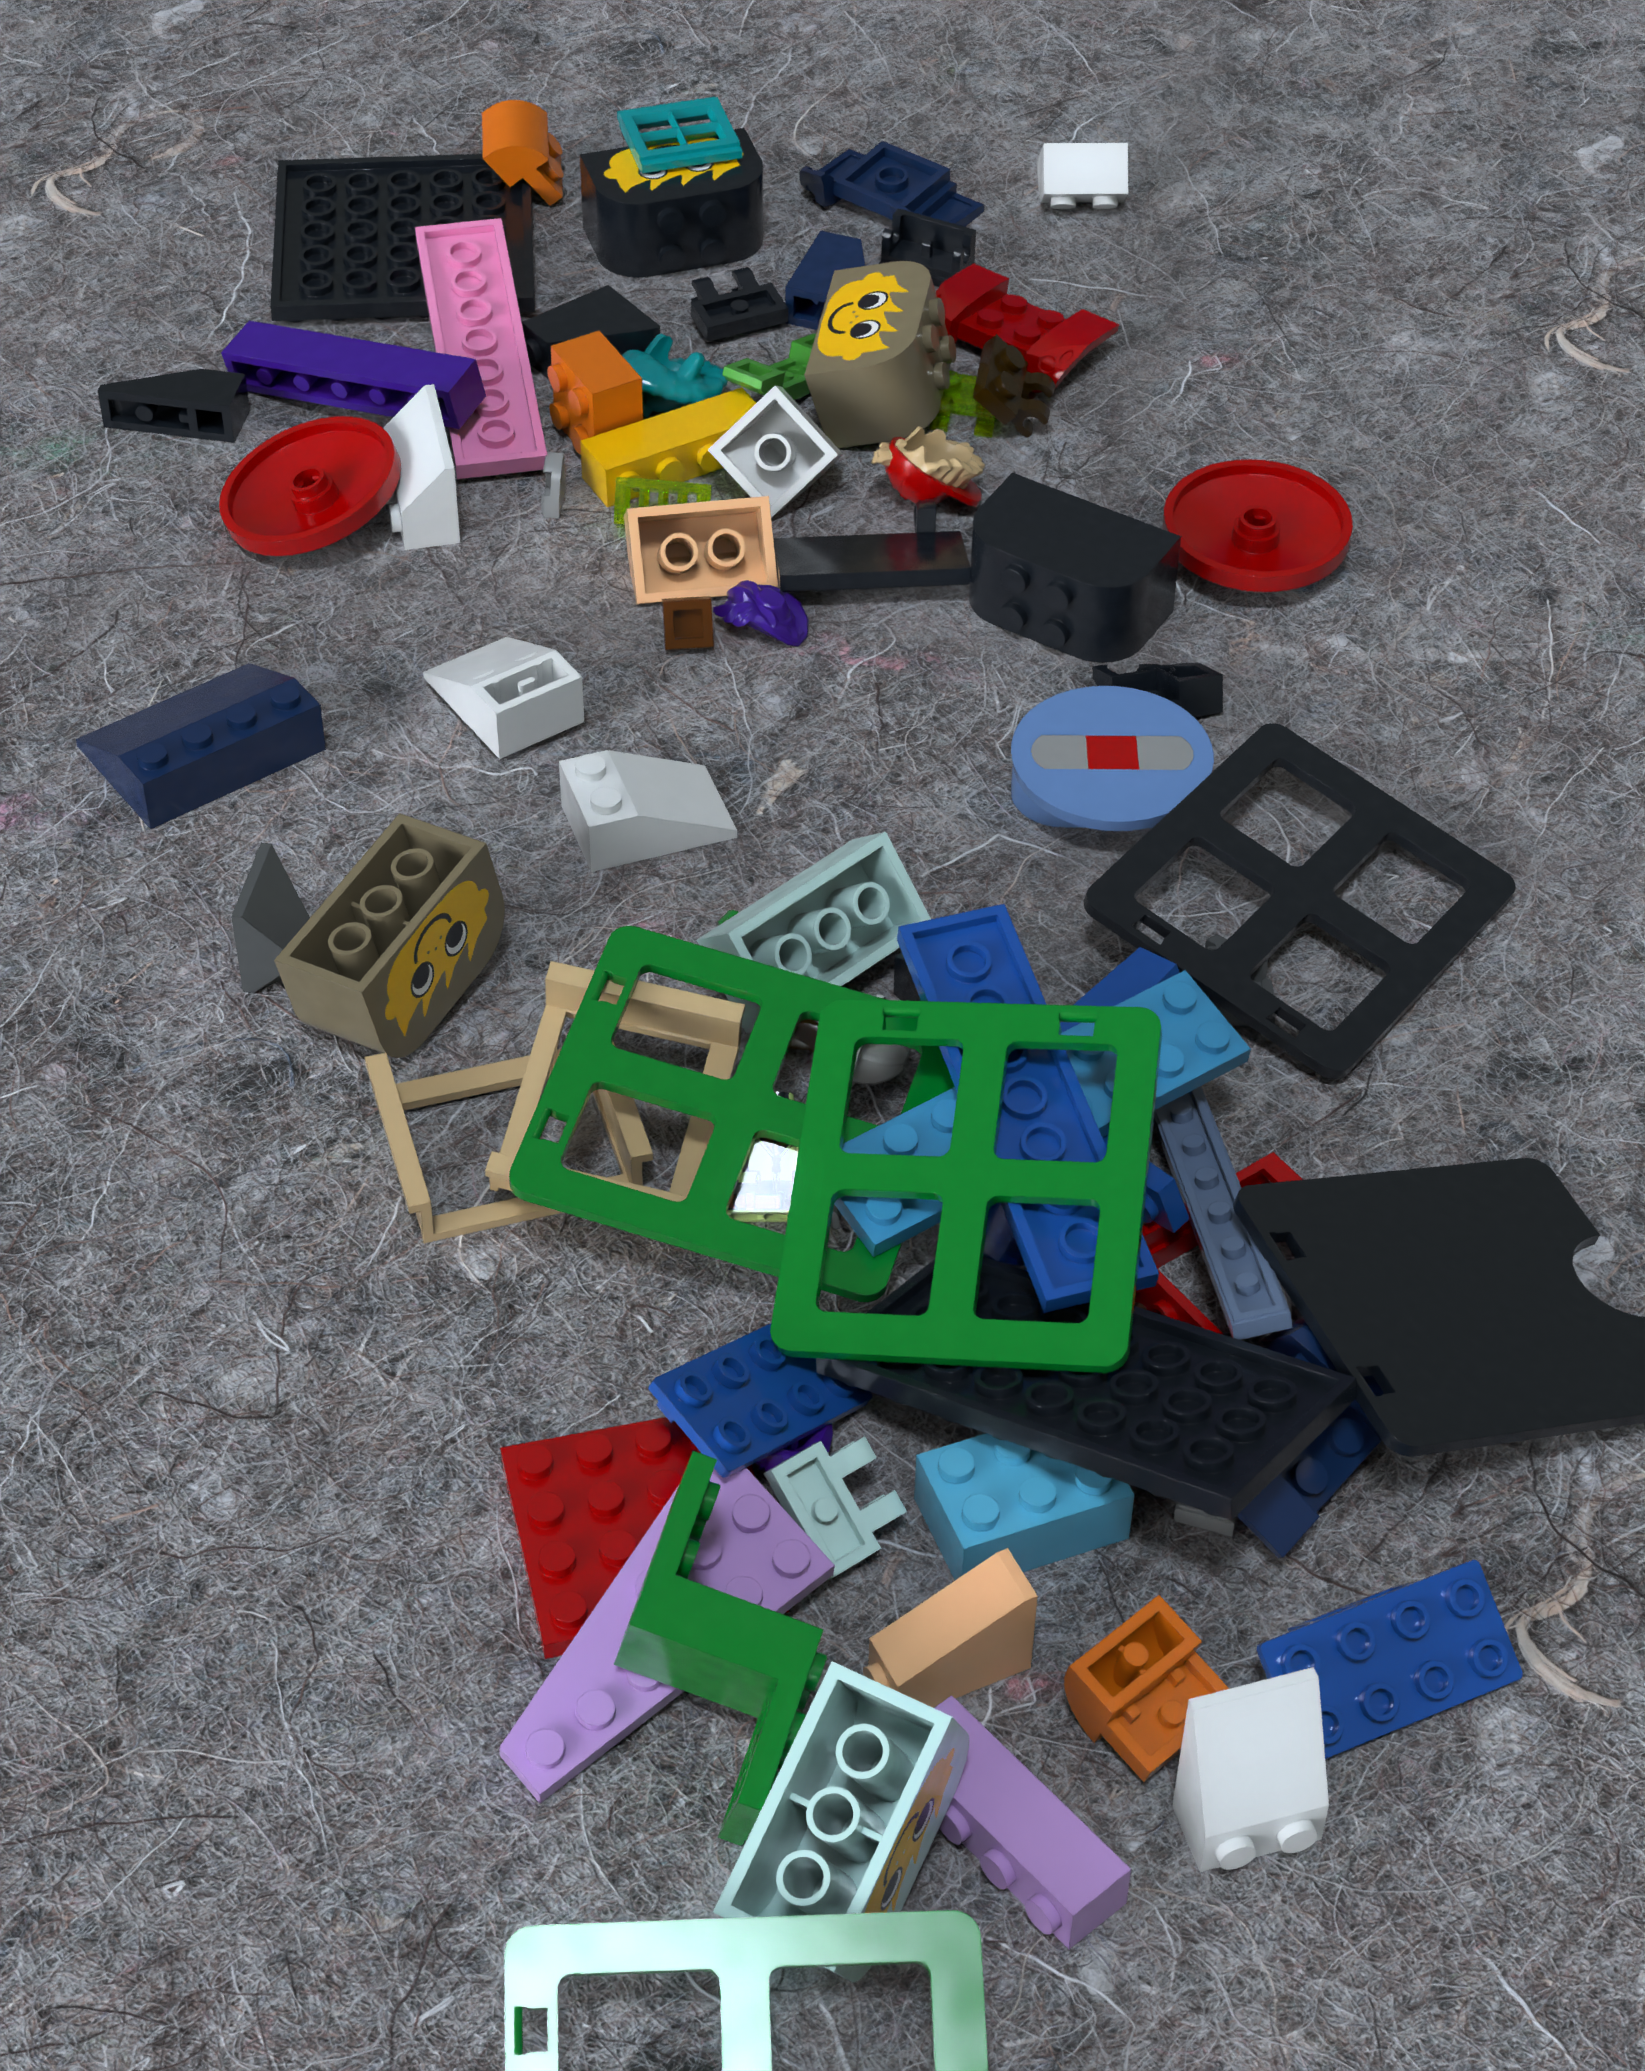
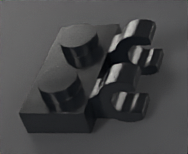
M749 267L732 271V276L738 287L731 289L730 293L719 295L709 277L692 280V286L697 293V297L691 298V317L707 342L788 322V307L772 282L759 285Z

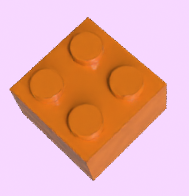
M600 330L551 346V366L548 367L547 373L553 388L554 403H551L549 407L550 416L555 427L558 430L562 429L571 439L573 447L578 454H581V440L643 420L642 378Z

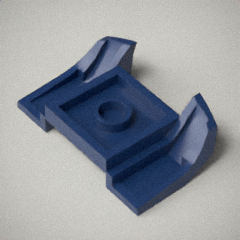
M881 141L865 155L848 149L819 170H813L811 167L805 166L800 170L799 174L801 185L805 190L811 191L815 195V201L824 207L844 199L854 205L885 216L890 220L893 219L894 212L899 208L964 227L984 212V204L956 193L957 183L950 181V168L884 141Z
M1303 1317L1293 1321L1292 1328L1273 1332L1260 1341L1269 1350L1337 1371ZM1373 1376L1364 1377L1375 1396L1384 1394ZM1356 1399L1237 1515L1278 1559L1283 1558L1320 1517L1317 1514L1318 1510L1382 1440Z

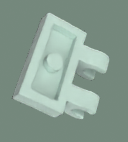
M865 1436L845 1445L831 1455L828 1454L823 1443L819 1441L763 1473L783 1509L835 1565L833 1576L829 1579L834 1578L880 1550L881 1547L872 1532L907 1512L895 1490L886 1495L883 1494L858 1508L842 1478L877 1458Z

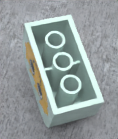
M832 1661L713 1913L722 1918L901 1912L961 1779L969 1750L968 1733L952 1716ZM872 1965L823 1968L855 1983L868 1972Z

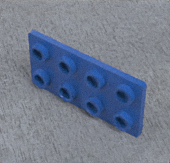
M771 1323L656 1377L648 1387L649 1391L658 1400L657 1407L671 1423L675 1421L702 1454L717 1459L714 1469L723 1478H727L822 1429L826 1425L866 1406L872 1399L871 1392L858 1387L848 1386L839 1380L817 1373L816 1358L789 1357L779 1352L771 1338Z
M1477 1560L1464 1562L1419 1581L1393 1586L1288 1628L1289 1632L1262 1642L1256 1648L1267 1679L1314 1667L1319 1677L1325 1759L1515 1682L1523 1676L1522 1669L1485 1575Z

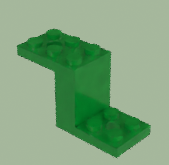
M693 1451L674 1496L613 1665L758 1718L718 1834V1838L742 1846L750 1834L779 1774L777 1769H781L807 1715L797 1711V1709L804 1710L811 1691H815L820 1680L827 1655L818 1652L817 1648L824 1629L688 1579L701 1543L699 1540L706 1522L709 1520L721 1485L710 1481L717 1459Z

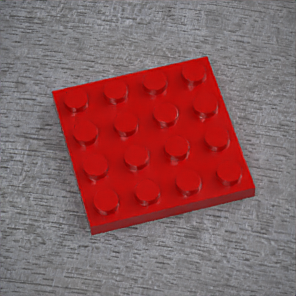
M667 1417L500 1447L501 1463L545 1659L563 1655L679 1486L692 1452L701 1453L675 1421L671 1423ZM752 1465L748 1466L747 1469L755 1477Z

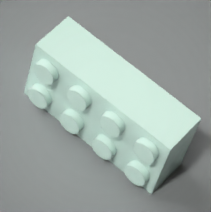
M882 832L852 839L698 938L697 942L704 947L843 986L900 948L897 942L898 926L931 920L887 833ZM725 994L729 1001L745 1004L742 1027L746 1033H751L761 1009L760 1006L754 1002Z

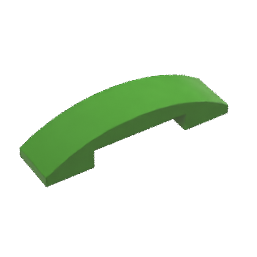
M813 333L792 341L789 358L767 366L745 358L724 366L722 375L731 383L761 395L767 394L774 386H782L793 400L810 394L804 374L816 334Z

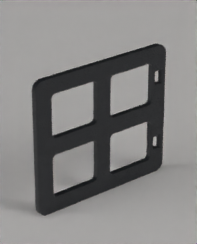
M1269 723L1261 726L1096 880L1087 890L1084 908L1093 919L1135 948H1144L1176 963L1179 972L1186 970L1209 999L1323 1077L1340 1079L1345 1077L1509 903L1516 885L1513 878L1507 872L1283 725ZM1273 767H1281L1352 815L1302 866L1290 865L1221 817ZM1385 841L1397 843L1462 886L1466 891L1415 944L1403 941L1335 894V891ZM1190 846L1203 848L1268 892L1271 896L1216 950L1204 948L1135 899ZM1309 922L1317 925L1382 969L1386 974L1379 984L1334 1030L1321 1028L1255 983L1250 977L1303 923ZM1143 923L1164 938L1163 942L1158 944L1136 928ZM1277 1015L1300 1032L1295 1038L1271 1020Z

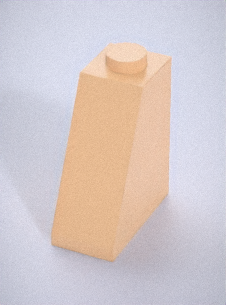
M1007 1548L995 1553L869 1638L868 1666L863 1668V1676L933 1708L951 1695L956 1699L1030 1669L1038 1596L1010 1550Z

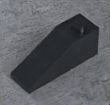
M196 369L103 384L98 388L103 426L106 428L235 443L250 412L246 376L242 373Z

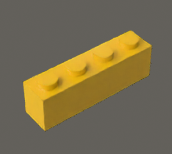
M741 387L581 440L582 478L608 508L723 469L724 467L708 449L743 417L756 402Z

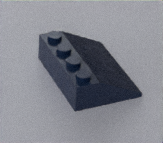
M251 663L76 739L77 747L150 829L326 750L320 703L294 677Z

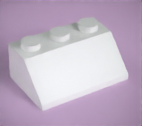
M434 384L425 385L383 427L391 437L401 460V475L398 485L386 504H388L392 533L401 532L404 550L460 543L455 468Z

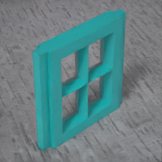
M718 97L617 111L620 130L639 171L642 173L743 158L740 141ZM710 119L711 121L709 123H702L682 127L679 126V124L681 123H688ZM671 125L669 129L640 132L641 129ZM715 136L719 137L718 140H711L688 144L687 142L689 140L702 139ZM679 142L680 144L678 146L658 148L652 150L648 149L649 146H656Z

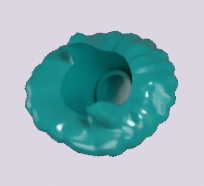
M658 334L645 352L628 350L622 354L624 359L642 378L643 417L648 418L652 411L665 413L720 395L728 383V380L722 375L723 368L712 364L710 361H706L703 354L699 352L692 353L686 360L683 358L669 359L668 356L673 340L670 336Z

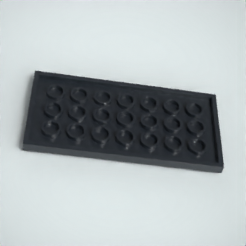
M983 1257L976 1307L977 1317L981 1319L1081 1323L1088 1317L1090 1302L1044 1313L1028 1271ZM935 1259L867 1313L911 1316L924 1314L929 1307ZM1134 1306L1129 1357L1122 1367L1109 1373L816 1358L817 1373L839 1380L848 1386L867 1390L892 1399L898 1404L909 1405L937 1415L946 1421L965 1425L990 1434L996 1439L1021 1445L1043 1453L1049 1458L1063 1460L1096 1472L1100 1476L1119 1480L1147 1490L1153 1495L1166 1497L1203 1510L1209 1515L1231 1521L1356 1399L1357 1378L1137 1306Z

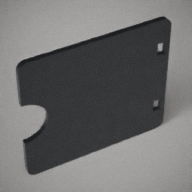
M1518 1158L1244 1186L1239 1190L1233 1202L1234 1212L1263 1257L1268 1261L1270 1268L1275 1271L1281 1285L1336 1370L1357 1378L1356 1401L1384 1444L1392 1451L1403 1456L1415 1457L1645 1423V1317L1628 1314L1609 1306L1594 1296L1578 1278L1573 1266V1254L1583 1247L1595 1245L1600 1234L1554 1171L1545 1163L1533 1158ZM1285 1242L1295 1258L1287 1260L1276 1243ZM1373 1376L1384 1394L1375 1396L1364 1377Z

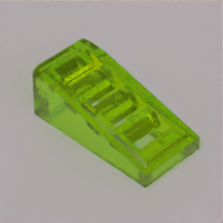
M616 477L614 524L617 528H625L624 514L630 508L631 492H639V507H649L650 492L659 493L658 506L669 505V493L678 494L677 504L687 503L688 494L697 495L696 502L711 501L712 485Z

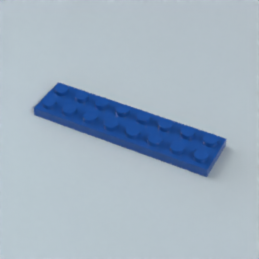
M1005 904L898 926L897 942L921 1001L1047 1005ZM939 1046L958 1093L963 1049L953 1046ZM1013 1050L1008 1056L996 1156L1001 1159L1101 1161L1106 1155L1107 1148L1066 1050ZM1000 1202L1043 1312L1047 1313L1090 1302L1100 1210L1094 1206ZM1143 1234L1141 1236L1136 1291L1156 1286L1159 1276Z

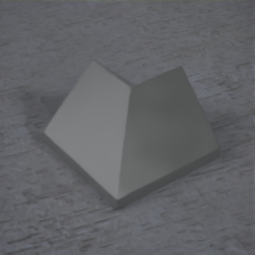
M262 842L231 915L242 990L248 993H255L282 980L274 960L310 919L272 844Z

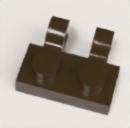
M996 334L983 345L973 398L1004 426L1011 421L1021 435L1029 437L1032 435L1034 424L1027 417H1035L1045 425L1048 423L1050 415L1048 406L1038 400L1039 397L1032 391H1042L1050 398L1054 394L1055 383L1050 376L1044 373H1030L1026 371L1028 362L1024 359L1022 353L1016 347L1005 343Z

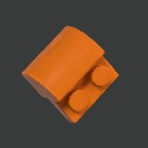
M522 100L502 101L483 111V160L509 187L524 179L549 206L563 197L562 178L564 174L561 165V154L563 152L557 139L551 133H548L547 113L539 106Z
M1160 1595L1151 1600L1072 1663L1064 1676V1689L1068 1703L1085 1733L1093 1743L1104 1737L1143 1782L1148 1780L1181 1752L1188 1700L1229 1689L1196 1653L1202 1643L1200 1638Z

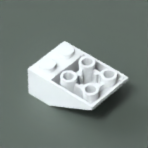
M505 637L423 672V678L499 759L584 722L582 676L555 649Z

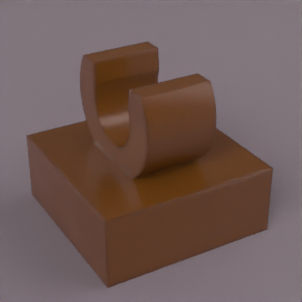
M710 596L662 599L665 650L714 647Z

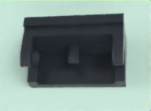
M898 208L893 214L892 230L884 228L881 241V261L879 264L896 261H911L922 264L929 270L933 285L940 287L951 276L971 264H975L976 230Z

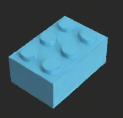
M987 1433L916 1455L914 1499L954 1580H957L995 1553L1007 1548L1021 1570L1026 1572L1129 1539L1134 1493L1127 1483L1100 1476L1096 1472L1060 1459L1049 1458L1043 1453L1009 1441L996 1439Z

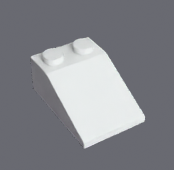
M611 750L559 761L561 806L591 872L737 838V829L705 765Z
M1314 1667L1188 1700L1172 1808L1199 1872L1219 1867L1226 1870L1237 1869L1250 1863L1256 1857L1278 1851L1285 1853L1300 1852L1313 1845L1316 1841L1322 1840L1329 1808L1319 1677Z

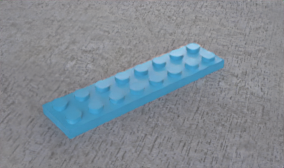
M1186 970L1115 1005V1007L1147 1008L1152 1010L1160 1019L1162 1042L1155 1110L1248 1062L1251 1048ZM1080 1023L1062 1032L1061 1035L1093 1036L1095 1023ZM1066 1050L1101 1136L1104 1137L1109 1134L1117 1055L1110 1051ZM955 1087L843 1143L842 1150L846 1153L945 1155L951 1145L957 1100ZM843 1196L837 1199L834 1205L871 1255L875 1257L940 1223L943 1203L938 1200Z

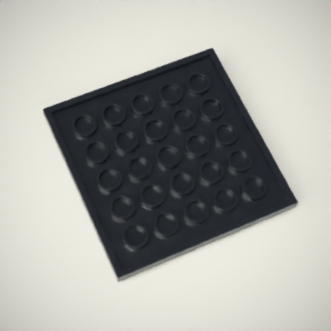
M483 154L278 160L270 303L272 321L296 323L304 320L320 319L343 321L348 318H376L381 320L406 316L429 318L415 227L498 218L502 219L520 314L523 312H535L531 186L524 179H521L509 187L483 160Z

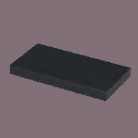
M961 531L774 538L776 569L780 591L951 586L968 585L971 583V567Z

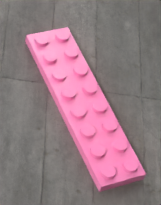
M502 219L415 227L416 243L435 352L476 359L486 393L484 400L460 429L448 427L457 479L543 470L547 451Z

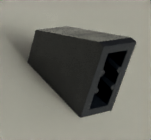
M609 285L522 321L530 366L536 368L546 378H548L547 369L551 366L552 345L600 330L622 355L628 350L645 352L652 340L660 334V325Z

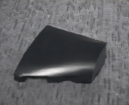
M1177 663L1171 665L1139 664L1137 671L1123 674L1113 672L1107 668V665L1092 666L1093 680L1097 686H1120L1147 691L1172 701L1189 712L1193 717L1223 712V674L1201 663Z

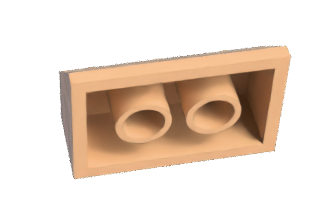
M769 496L628 508L624 514L628 562L636 605L661 603L662 599L726 597L728 590L745 580L755 582L757 585H771L778 588Z

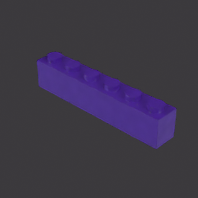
M250 320L221 352L228 372L245 374L247 391L394 417L425 385L434 384L444 427L460 429L486 397L477 361L473 358Z

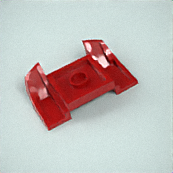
M974 263L945 280L936 291L937 298H941L944 305L945 325L948 335L953 337L955 344L957 339H960L983 349V345L997 334L1005 343L1016 347L1022 353L1024 359L1028 362L1026 371L1030 373L1040 372L1050 376L1055 383L1054 389L1060 385L1067 374L1084 356L1115 334L1119 328L1118 323L1084 309L1065 319L1060 312L1041 309L1028 303L1024 297L1019 295H1008L1010 278ZM1039 390L1032 391L1034 393H1042V391Z

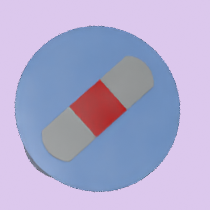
M1091 686L1073 689L1052 696L1039 703L1017 725L1011 742L1013 761L1011 798L1017 809L1027 818L1051 827L1090 828L1103 831H1133L1153 828L1212 773L1214 752L1209 736L1202 725L1189 712L1166 698L1147 691L1120 686Z

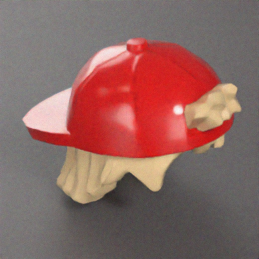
M918 426L907 438L894 437L890 443L881 442L879 449L874 451L871 463L885 465V471L892 487L905 500L909 499L914 503H918V500L935 499L936 505L951 496L966 505L977 507L982 498L980 489L971 480L973 477L983 473L985 464L982 462V458L973 454L974 448L968 442L960 443L946 440V435L941 429H935L933 432L925 434V430Z

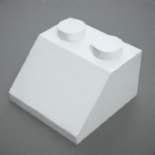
M1128 143L1043 144L1036 162L1040 203H1051V208L1072 209L1076 207V203H1092V207L1095 209H1113L1118 207V203H1124L1128 195Z
M774 386L708 449L750 497L769 496L771 519L807 490L844 455L782 386Z

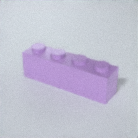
M951 1695L936 1706L935 1709L952 1716L968 1733L969 1750L958 1787L939 1828L952 1843L956 1845L962 1843L980 1861L983 1872L999 1889L1007 1888L1025 1905L1028 1917L1042 1933L1046 1935L1053 1933L1068 1949H1071L1127 1903L1131 1868Z

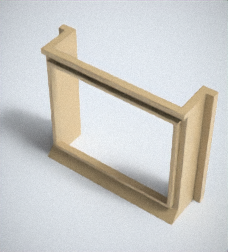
M554 961L550 962L545 978L546 1006L500 1153L491 1151L486 1166L485 1176L489 1177L490 1190L499 1191V1188L511 1191L509 1184L510 1168L545 1089L566 1017L575 1018L594 970ZM607 980L599 1001L616 1005L624 986ZM638 980L618 1029L709 1049L703 1074L720 1079H730L733 1076L740 1050L745 1004ZM690 1116L669 1192L572 1169L568 1170L679 1202L686 1199L715 1126L708 1120Z
M561 1049L556 1050L548 1079L551 1075V1072L554 1068V1065L556 1063V1060L559 1056ZM387 1053L364 1057L409 1214L416 1213L423 1243L563 1213L521 1200L517 1197L432 1216L431 1200L404 1113L405 1110L521 1086L530 1055L397 1084L393 1077ZM604 1089L595 1090L593 1094L621 1175L607 1178L643 1186L642 1162L653 1160V1152L634 1098Z

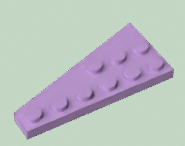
M747 1468L727 1478L721 1477L715 1469L713 1470L710 1481L721 1485L709 1520L706 1522L699 1540L701 1543L688 1579L784 1614L833 1576L835 1565ZM678 1487L499 1747L500 1757L539 1803H542L684 1692L678 1688L613 1665Z

